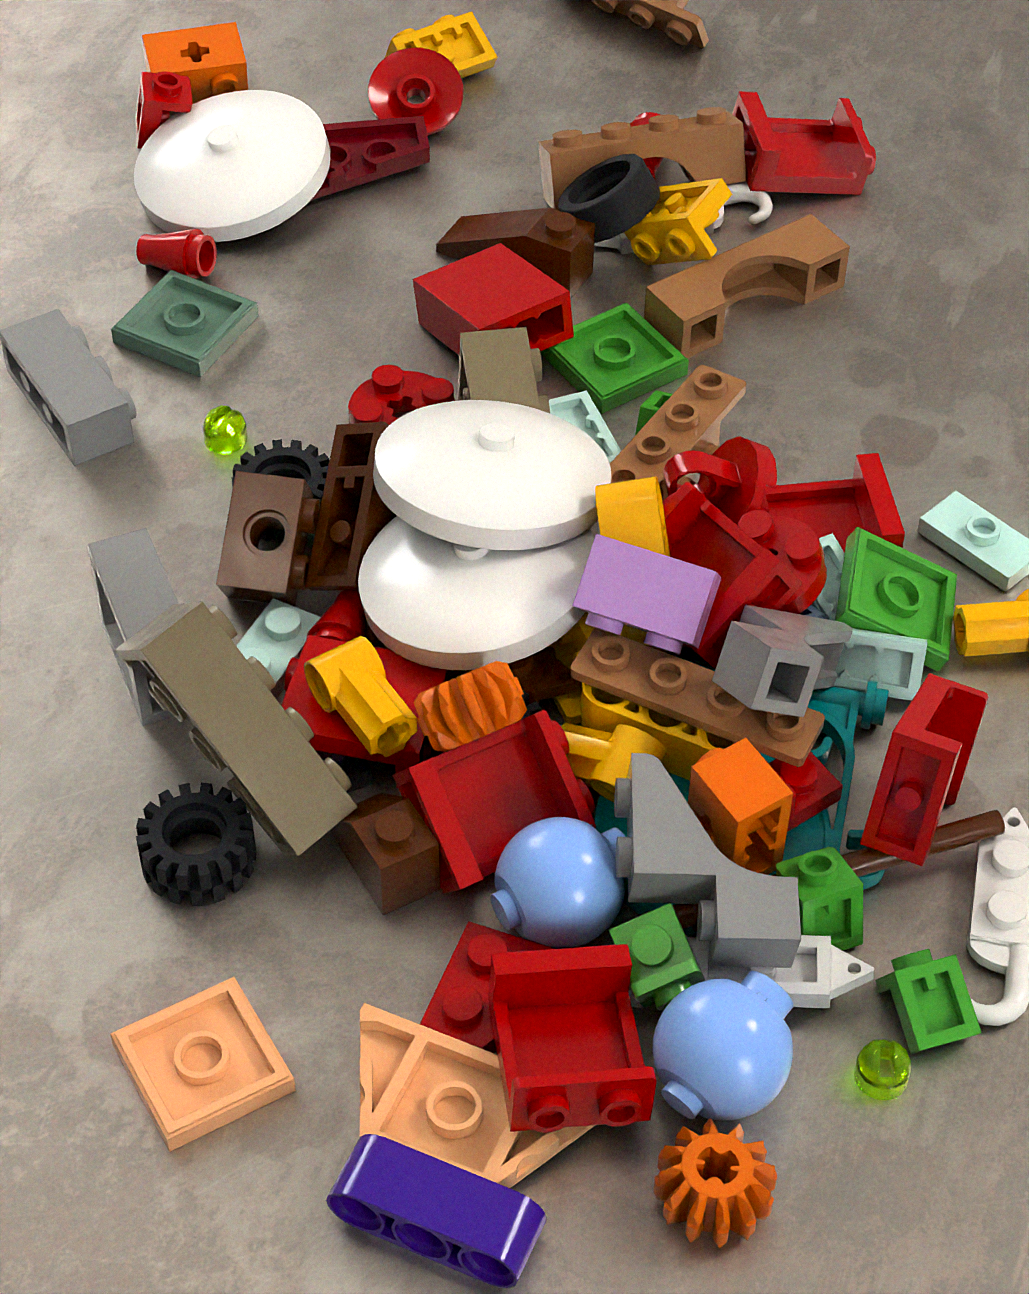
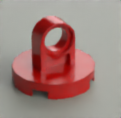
M741 436L726 440L712 455L695 450L681 452L668 460L663 469L668 496L675 493L682 486L677 483L681 477L689 473H701L698 483L693 486L736 525H738L740 518L744 514L752 510H765L769 513V509L761 507V503L765 495L766 486L776 488L777 483L776 460L769 447Z

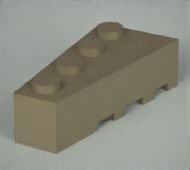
M527 327L460 333L459 401H501L528 406L550 413L547 394L538 395L536 382L542 381V360L539 348L530 349Z
M203 601L173 604L114 651L128 668L138 660L153 677L149 682L151 686L149 693L165 712L168 710L179 721L182 722L186 718L194 726L188 732L191 744L219 772L228 767L234 775L227 782L228 788L232 793L246 803L247 811L251 813L252 817L282 852L300 856L358 807L346 792L352 787L349 778L335 761L329 757L322 760L308 742L314 737V733L308 723L292 707L286 710L283 709L270 691L276 686L274 679L255 657L251 656L246 660L232 641L237 636L236 629L217 606L211 605L207 608Z

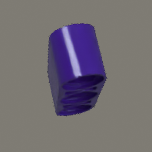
M376 1134L360 1136L326 1199L330 1210L345 1223L484 1283L500 1288L516 1286L547 1221L543 1209L529 1197Z

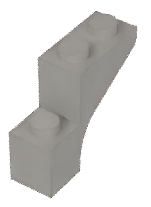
M745 605L740 621H731L712 681L750 709L804 717L813 690L834 687L838 676L835 670L845 642L850 641L853 628L844 622Z
M631 753L627 778H616L614 795L615 817L626 818L627 837H617L615 867L616 877H628V902L698 904V940L710 941V966L791 968L801 942L798 877L765 875L743 868L729 860L715 846L661 761L651 754Z

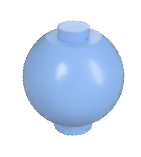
M569 817L546 818L524 827L505 846L495 871V887L497 892L490 895V900L502 926L506 930L515 928L526 940L554 949L582 946L599 937L614 922L624 901L625 880L628 877H616L615 855L617 837H625V835L616 827L600 833L589 823Z
M750 971L741 983L729 979H710L696 983L675 996L661 1014L653 1037V1060L658 1077L665 1086L661 1094L666 1102L677 1112L689 1119H694L699 1114L707 1119L711 1117L712 1120L718 1121L737 1120L748 1117L771 1103L784 1087L793 1061L792 1035L789 1027L783 1020L793 1008V1002L786 991L768 976L757 971Z

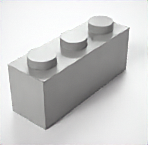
M56 309L0 330L7 372L74 466L134 443L131 419L137 416L134 402L126 388L118 389L113 383L111 372L103 357H94L92 355L87 339L78 325L72 327L60 310Z

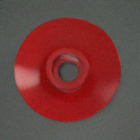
M406 48L388 55L376 66L369 80V103L377 119L424 116L427 136L435 134L451 124L458 115L463 103V82L457 68L445 56L430 49ZM412 96H420L425 100L419 104L408 102Z

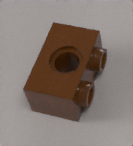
M236 471L216 585L227 598L270 603L274 598L291 606H296L298 590L307 589L305 583L310 563V556L304 555L307 534H315L320 511L319 499H313L314 494L305 479ZM271 529L285 531L284 540L279 547L271 551L258 549L259 540L265 532Z

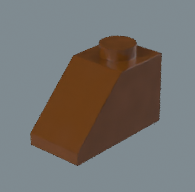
M386 793L376 794L356 803L358 807L330 830L382 915H386L440 890L439 843L409 798Z

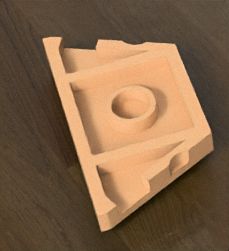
M367 1003L362 1005L360 1009V1136L376 1134L511 1188L595 1126L565 1127L558 1131L547 1133L535 1130L510 1132L498 1055Z

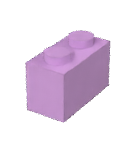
M596 534L572 606L588 613L585 621L586 625L616 635H621L623 626L627 625L647 632L644 640L645 644L680 655L683 644L699 648L721 576L716 571Z

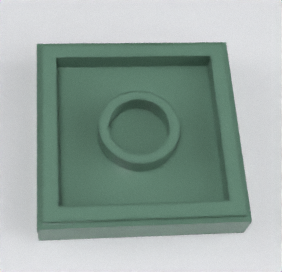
M170 270L111 328L113 343L195 376L202 377L259 317L257 302Z

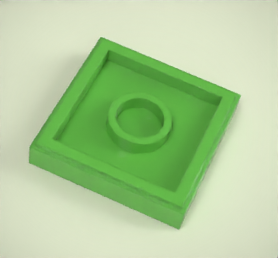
M627 302L574 325L573 338L541 351V355L578 392L587 390L601 414L688 374L689 360Z
M856 527L846 540L835 621L844 622L855 629L926 639L928 643L924 665L939 671L949 661L957 574L864 529Z

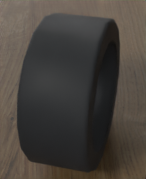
M622 154L609 158L578 176L559 198L558 209L578 219L595 223L594 243L609 240L639 223L653 210L660 198V189L641 157L636 154Z

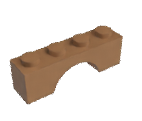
M708 107L698 110L696 117L679 119L676 115L666 114L649 118V124L631 127L630 123L613 122L602 125L601 132L582 134L580 130L555 132L552 134L553 139L538 141L544 200L551 208L559 211V198L578 176L591 167L622 154H636L642 159L662 157L673 160L679 164L685 177L691 182L722 178L726 184L745 182L746 166L743 122L730 112H726L725 108Z
M809 214L753 240L742 243L709 260H704L646 286L644 319L686 358L692 357L722 343L725 311L730 305L739 300L753 296L770 295L788 298L805 305L844 287L850 246L816 217Z

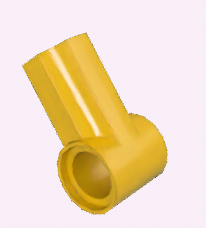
M1029 589L1022 592L1016 601L956 605L953 623L954 642L958 654L977 656L1028 651L1029 654Z
M359 636L304 663L305 678L318 704L328 713L337 710L370 754L378 753L388 757L404 749L409 738L417 732V717L386 680L382 661L366 637Z
M564 723L561 726L569 743L570 751L566 757L575 778L581 779L587 787L592 788L611 802H614L616 778H627L631 753L651 754L656 756L661 763L667 754V749L660 741L648 733L629 725L619 724L615 727L613 733Z

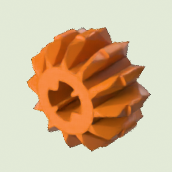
M494 661L419 693L414 701V706L419 715L417 721L423 735H427L433 750L442 752L452 750L521 720L527 711L522 698L524 692L517 676H513L508 663Z
M710 1117L703 1125L701 1136L682 1126L680 1132L676 1134L675 1146L664 1145V1148L659 1153L657 1168L660 1172L654 1178V1195L656 1200L664 1202L663 1217L666 1219L667 1225L687 1221L685 1235L690 1243L697 1239L702 1231L711 1232L713 1240L720 1249L727 1243L729 1230H732L748 1241L750 1235L755 1232L756 1219L766 1220L771 1214L774 1202L771 1191L775 1189L777 1181L775 1166L765 1163L767 1150L764 1147L763 1140L743 1144L744 1131L740 1123L732 1128L728 1134L718 1133V1129Z

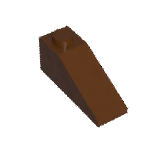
M550 207L461 216L436 243V252L460 260L501 243L569 290L571 299L593 273L595 223L578 219L567 212H561Z
M386 422L336 425L305 587L310 591L359 590V570L369 545L377 534L397 516L380 498L373 479L375 448L381 434L389 426Z

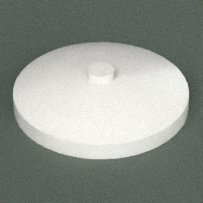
M243 90L224 93L192 104L190 112L176 113L153 132L137 157L134 168V185L145 213L163 231L170 233L200 229L204 235L211 236L215 242L242 239L281 224L308 204L321 188L327 176L331 160L329 142L318 115L304 102L292 96L266 90Z
M460 400L422 407L403 415L391 423L381 434L375 448L373 479L376 490L386 506L400 519L424 533L469 547L493 550H525L558 544L572 539L591 528L598 521L595 487L611 483V467L604 451L588 434L555 415L514 403L489 400Z
M396 516L371 542L360 566L358 587L366 619L377 638L390 650L407 660L433 668L475 670L494 661L512 663L526 658L556 642L584 615L585 612L572 605L594 541L592 531L589 528L572 539L547 547L525 550H493L469 547L439 539L420 531Z

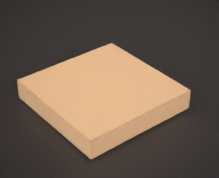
M235 977L110 1033L113 1047L169 1152L296 1091L293 1075Z

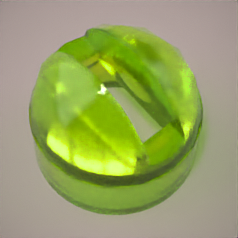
M225 405L211 409L203 422V437L206 447L220 454H229L242 449L248 440L246 421L242 413L238 410H232L229 406Z
M874 1039L870 1041L859 1052L855 1064L854 1079L859 1089L867 1096L877 1100H891L899 1097L908 1086L912 1070L907 1050L894 1040ZM880 1058L891 1061V1077H880Z

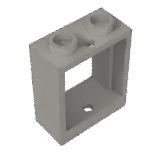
M147 528L89 543L88 550L102 625L142 726L172 718L174 716L168 710L165 712L149 693L151 689L149 682L153 677L138 660L128 668L114 651L170 606L179 604Z

